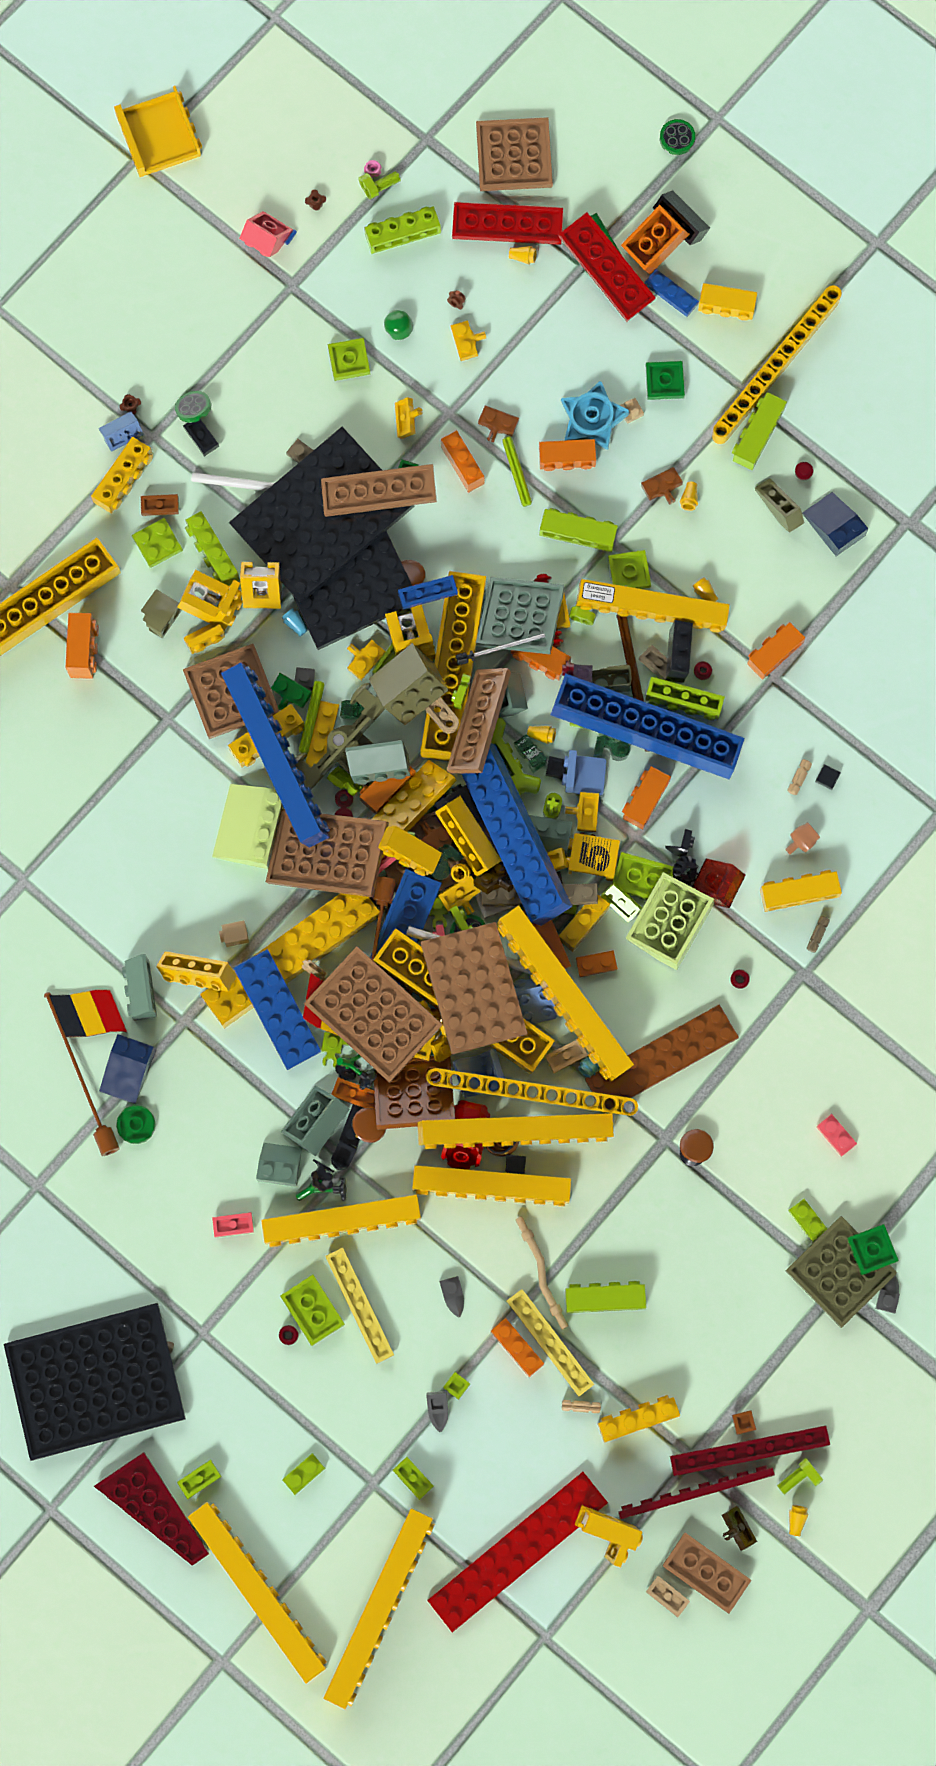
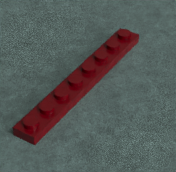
M825 1425L669 1457L673 1476L829 1446L830 1440L827 1426Z
M767 1465L755 1468L756 1472L751 1474L747 1470L736 1473L737 1478L729 1479V1476L717 1479L718 1483L710 1485L709 1481L698 1484L699 1488L691 1490L690 1487L680 1489L679 1494L674 1496L671 1495V1492L659 1495L660 1500L652 1501V1498L640 1501L641 1505L633 1507L632 1503L621 1506L622 1510L618 1511L619 1519L775 1476L773 1468H768Z

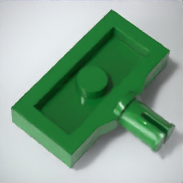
M279 673L271 686V689L283 698L278 705L279 710L287 707L288 703H294L304 708L313 693L282 673Z

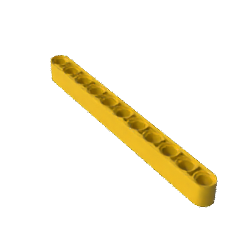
M832 285L826 288L718 420L712 432V439L715 443L723 444L731 437L757 405L759 399L767 393L838 306L842 294L839 287ZM828 295H834L836 298L831 299ZM822 308L825 312H819L817 309ZM806 322H812L814 325L809 326ZM800 335L803 339H797L795 336ZM784 349H790L792 353H786ZM778 362L781 364V366L776 367L773 365V363ZM762 376H768L770 380H763ZM754 389L757 390L759 393L753 394L750 391ZM745 403L748 407L742 408L739 404ZM734 417L736 421L731 422L728 418ZM717 431H724L725 435H718Z
M432 1068L426 1074L427 1082L433 1086L628 1116L634 1115L638 1110L637 1101L627 1097ZM434 1071L439 1072L441 1076L440 1080L436 1083L430 1079V1075ZM453 1074L458 1075L460 1078V1082L456 1086H453L449 1080ZM473 1077L479 1080V1086L475 1089L469 1086V1080ZM492 1080L498 1082V1089L494 1092L488 1088L489 1082ZM512 1083L518 1087L517 1092L513 1095L508 1092V1086ZM534 1086L537 1089V1094L531 1098L528 1096L527 1090L529 1087ZM550 1089L556 1092L554 1100H549L546 1096ZM569 1092L575 1094V1101L573 1103L566 1101V1095ZM589 1095H592L595 1099L592 1106H587L585 1103V1099ZM611 1098L614 1102L611 1109H607L604 1105L605 1100ZM627 1101L633 1104V1109L630 1112L624 1110V1104Z

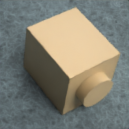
M244 920L221 925L222 931H219L221 943L225 942L226 947L249 943Z

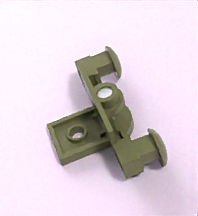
M371 683L361 685L351 697V705L358 702L365 708L361 712V716L352 725L338 727L329 733L327 753L317 764H314L312 767L304 761L307 757L306 753L296 756L298 764H296L297 769L303 772L306 778L304 783L311 790L337 762L350 774L345 748L374 744L363 733L381 715L385 708L378 696L375 697L369 691ZM369 781L368 783L361 785L365 787L366 785H369L372 781Z

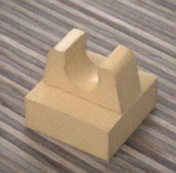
M636 398L620 405L629 410L630 414L625 418L627 424L644 416V412Z

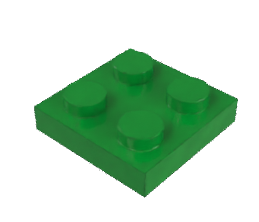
M683 361L646 362L647 400L681 399L685 397Z
M884 1224L847 1238L861 1275L899 1261Z

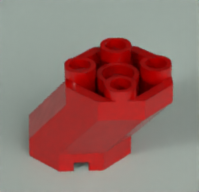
M460 1100L454 1105L455 1119L490 1118L491 1116L487 1106L483 1104ZM475 1143V1147L466 1148L463 1147V1144H456V1148H444L443 1145L441 1158L443 1160L446 1159L448 1161L447 1164L451 1168L469 1170L473 1165L475 1167L479 1166L484 1147H482V1143Z

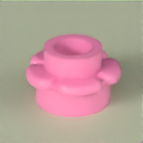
M375 160L368 161L364 166V172L368 173L371 178L378 177L381 174L382 167Z

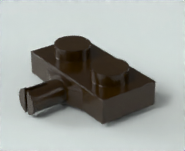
M499 862L473 880L474 887L487 895L498 888H503L507 892L513 890V885L507 882L510 877L503 862Z
M738 1506L721 1515L729 1529L723 1533V1537L727 1536L724 1538L726 1541L734 1538L740 1551L758 1542Z

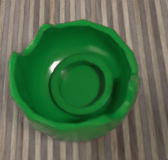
M394 310L384 319V328L394 340H403L412 333L413 323L406 312Z

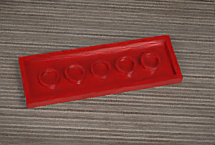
M454 202L452 239L561 245V239L558 237V234L562 232L563 208Z
M588 212L558 234L561 241L626 322L656 299Z

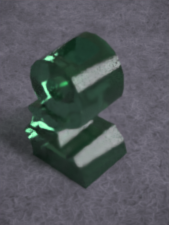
M351 700L341 701L340 718L357 720L365 708L358 702L351 705Z
M527 734L513 743L523 759H528L529 768L533 774L547 764V758L538 749L537 745H534Z
M606 735L597 736L593 757H601L603 750L606 748L610 751L612 760L623 761L629 756L630 746L623 741L615 743L614 738H609Z
M447 844L438 848V851L442 854L434 873L428 874L431 878L437 880L447 878L451 873L447 862L448 858L454 861H460L464 858L456 849Z

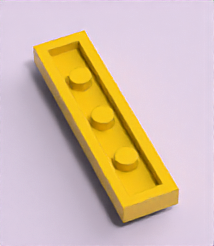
M320 701L306 758V763L311 767L317 764L327 753V738L329 733L334 730L339 704Z

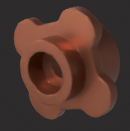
M312 190L311 195L305 198V204L315 211L319 210L323 203L326 202V196L320 195L317 190Z
M457 290L454 292L450 291L449 298L447 299L451 306L460 310L463 309V303L466 300L464 294Z
M127 394L119 406L120 410L132 412L135 415L137 407L141 405V400Z

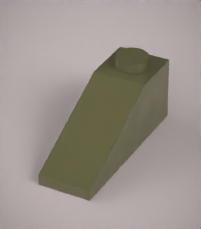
M770 478L755 487V491L771 513L789 533L805 523L801 508Z

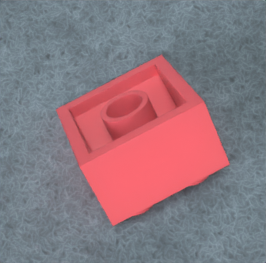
M262 211L246 220L239 239L244 241L247 246L254 247L260 251L263 256L271 257L278 253L293 229Z

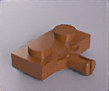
M486 405L478 420L479 425L491 430L487 437V440H491V442L495 441L497 433L513 436L519 422L518 417Z
M674 467L641 482V487L649 501L665 496L669 505L676 501L671 492L683 485V481Z
M427 821L420 824L426 834L421 841L440 851L454 842L444 825L432 830Z

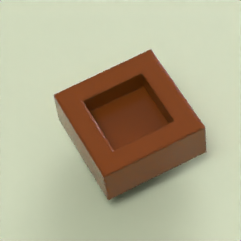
M752 1410L732 1415L736 1435L756 1430Z

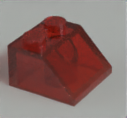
M706 858L692 888L713 898L715 905L730 908L746 874L733 864Z

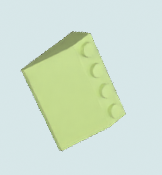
M230 784L212 855L213 858L264 869L269 868L280 814L283 809L282 802L275 789Z
M663 872L626 939L660 962L678 970L713 908L714 899Z

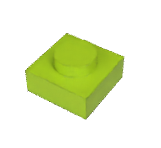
M454 1372L443 1388L459 1400L470 1386V1383Z

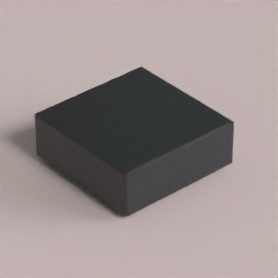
M549 756L545 776L563 779V774L566 772V767H564L565 759Z
M824 764L815 782L832 790L841 772Z
M507 1155L505 1173L525 1174L526 1156Z

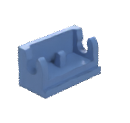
M132 412L98 428L111 452L126 445L132 437L137 439L144 435Z

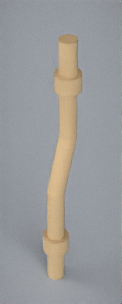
M521 1216L515 1219L522 1232L521 1236L524 1242L528 1243L537 1261L539 1287L550 1306L549 1310L552 1316H555L563 1330L568 1327V1324L562 1314L563 1310L560 1304L557 1305L547 1286L544 1257L533 1238L532 1230L528 1229Z

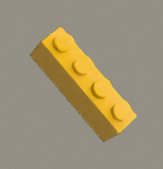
M132 437L91 495L93 503L111 514L114 510H117L122 503L124 495L130 493L133 482L141 477L142 469L152 461L153 453L151 447Z
M292 704L273 715V718L278 720L282 727L280 732L283 737L296 736L303 731L304 721ZM249 732L228 745L229 750L241 768L251 766L256 762L255 759L260 757Z
M461 796L435 812L476 877L502 861Z
M831 870L821 871L820 875L815 876L811 873L805 874L800 879L795 880L793 877L785 878L780 883H775V881L765 882L764 886L760 888L764 912L839 898L842 894L837 871L831 872Z
M166 951L156 966L163 979L167 982L195 985L200 988H212L216 991H229L237 977L228 962Z
M668 1395L657 1398L658 1403L650 1405L648 1401L638 1405L639 1409L631 1411V1408L620 1411V1416L613 1418L611 1414L600 1418L601 1422L597 1425L603 1442L605 1443L680 1417L674 1397L669 1398Z

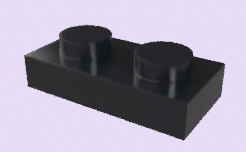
M201 419L197 422L183 425L184 430L204 457L220 447Z
M353 1104L339 1141L342 1140L358 1148L361 1139L355 1137L351 1123L354 1115L364 1108Z

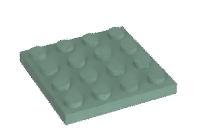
M490 577L476 645L495 648L544 634V638L505 649L551 654L565 590L564 585Z

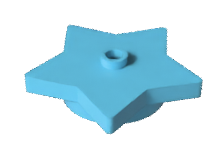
M601 381L589 392L579 397L561 399L562 405L570 419L565 441L595 439V444L606 450L609 449L612 429L630 414L628 409L609 400Z

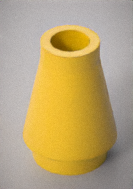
M532 246L509 249V259L529 265L536 261L537 251Z
M687 482L680 499L682 509L692 511L698 506L697 483Z
M705 577L693 585L694 592L702 599L713 602L718 600L710 581L706 580Z
M529 726L527 737L546 744L554 743L556 728H552V726Z
M456 864L451 869V876L456 882L463 883L469 878L472 869L469 864Z
M792 1505V1508L789 1510L790 1535L801 1536L809 1515L807 1513L808 1508Z

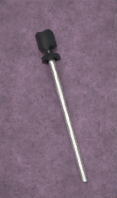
M540 634L477 653H473V650H471L468 655L466 652L456 654V660L458 665L466 664L469 659L476 661L475 657L544 638L545 635Z

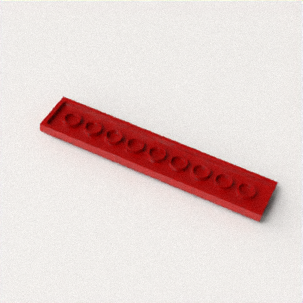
M582 1471L427 1601L453 1633L579 1527L575 1525L582 1505L599 1511L608 1504L607 1500Z

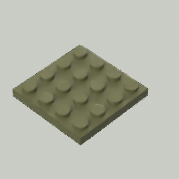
M842 1216L785 1270L840 1328L897 1274L891 1265L864 1275L860 1274L847 1241L848 1237L856 1235L858 1232Z

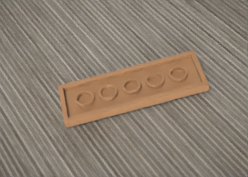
M433 464L321 479L325 517L437 502Z
M508 668L478 669L475 671L448 763L447 771L449 773L483 772L511 674Z

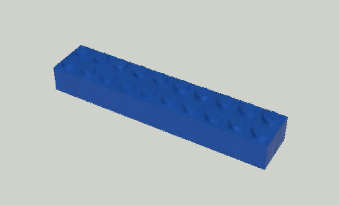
M242 663L222 672L223 679L299 841L310 848L330 838L328 834L330 829L327 823L322 821L320 817L322 812L319 806L314 804L312 800L314 795L311 789L306 787L304 783L306 778L303 772L297 769L296 764H298L295 755L289 752L288 747H290L287 738L281 735L282 727L279 721L273 718L274 710L270 703L267 704L265 701L266 693L257 684L259 679L256 672Z
M566 673L550 714L556 718L730 780L735 770L745 739Z
M491 743L483 772L461 774L530 922L542 926L570 909L572 904L496 745Z

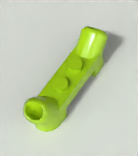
M498 718L491 743L496 745L502 759L513 776L511 778L519 795L525 792L537 794L541 779L522 772L523 766L518 758L514 759L511 754L513 750L508 742L505 743L502 739L506 722L504 719Z

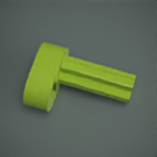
M396 171L375 182L368 173L358 177L361 188L370 200L379 196L380 191L401 181L399 173Z
M575 605L570 610L569 618L586 625H593L596 614Z
M550 793L546 796L543 807L544 817L552 819L559 817L562 797L558 793Z
M806 1458L798 1464L799 1468L777 1485L784 1495L807 1476L815 1486L823 1481L822 1477Z

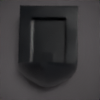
M685 829L681 847L665 846V848L679 857L687 855L688 849L693 848L695 837L692 836L693 830Z
M340 1140L331 1157L333 1167L336 1170L347 1169L358 1148Z

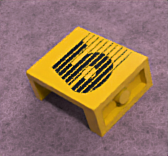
M574 833V839L570 838L568 849L572 850L571 857L567 856L566 858L567 868H569L568 874L572 875L573 871L606 877L607 881H613L620 840Z

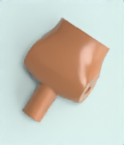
M807 822L790 834L794 842L785 850L792 854L796 849L800 848L806 853L816 844L820 836Z

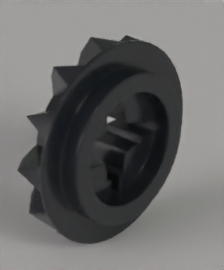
M688 855L679 857L673 866V878L690 886L691 882L696 881L695 877L699 874L697 872L699 866L696 864V859ZM687 868H690L687 874H683L684 871L687 870Z

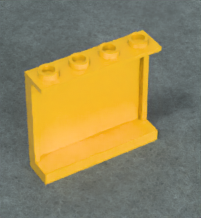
M173 86L174 92L122 109L121 104L114 106L116 117L139 177L201 156L200 149H202L200 139L195 138V126L193 122L190 123L188 120L190 113L187 107H183L182 102H184L182 92L177 91L176 86Z

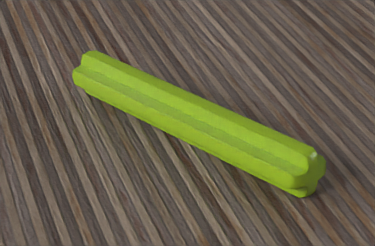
M506 437L502 440L522 506L526 507L532 504V500L512 437Z
M321 681L314 682L313 693L311 694L299 746L300 753L308 754L325 686L324 682Z

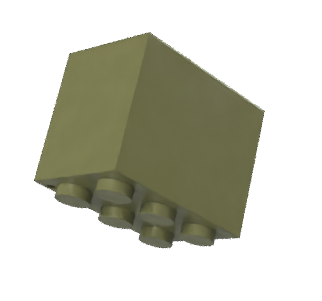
M413 643L369 678L383 707L404 725L408 724L448 691L434 662Z

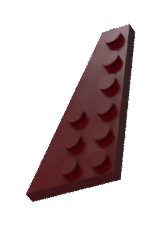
M145 1452L93 1486L192 1566L209 1555L206 1547Z

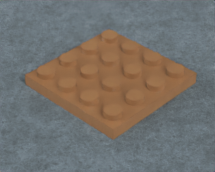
M548 117L476 121L480 191L553 187Z
M254 643L183 669L209 739L245 726L221 674L239 663L244 664L246 667L249 666L251 670L256 672L259 679L257 684L266 693L265 701L267 704L270 703L274 714L279 712Z

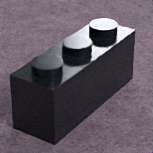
M673 190L662 194L653 206L655 210L661 205L689 233L685 239L689 245L702 241L710 229Z
M674 620L669 630L665 679L667 681L684 683L689 674L693 623Z

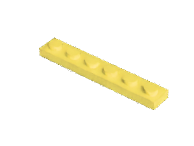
M341 1248L326 1255L325 1257L376 1364L394 1356L344 1249Z
M523 1289L506 1301L578 1397L595 1385Z

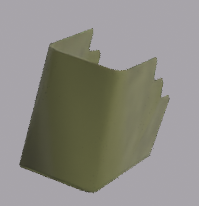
M157 589L143 606L141 612L145 614L143 621L146 622L149 631L163 638L182 610L177 608L179 602Z
M609 666L600 670H593L592 682L595 684L598 679H605L608 686H604V688L618 693L629 692L631 686L630 666ZM623 677L626 679L627 684L614 685L613 682L615 678Z

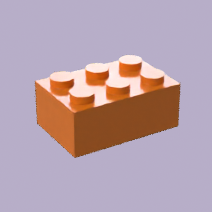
M659 205L621 246L651 275L688 237L689 233Z
M68 613L65 668L70 678L93 679V673L97 672V662L94 660V655L98 654V644L95 642V636H99V626L96 625V620L93 619L91 613Z

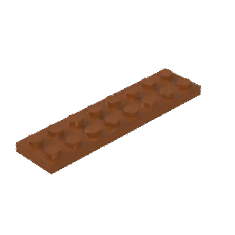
M719 1004L627 1055L634 1065L611 1082L608 1079L605 1080L599 1071L596 1072L595 1076L592 1075L590 1078H585V1081L591 1092L633 1098L732 1043L739 1037ZM611 1098L605 1100L604 1105L607 1109H611L614 1102Z

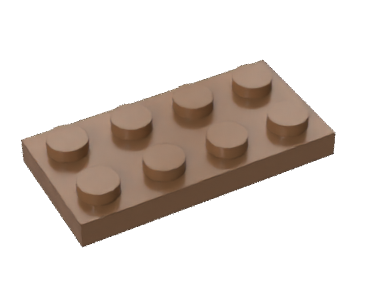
M685 1532L662 1565L728 1614H730L752 1581Z

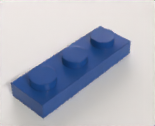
M657 269L654 270L644 283L650 290L686 317L699 304L696 298Z
M453 575L399 589L398 594L403 609L458 595Z

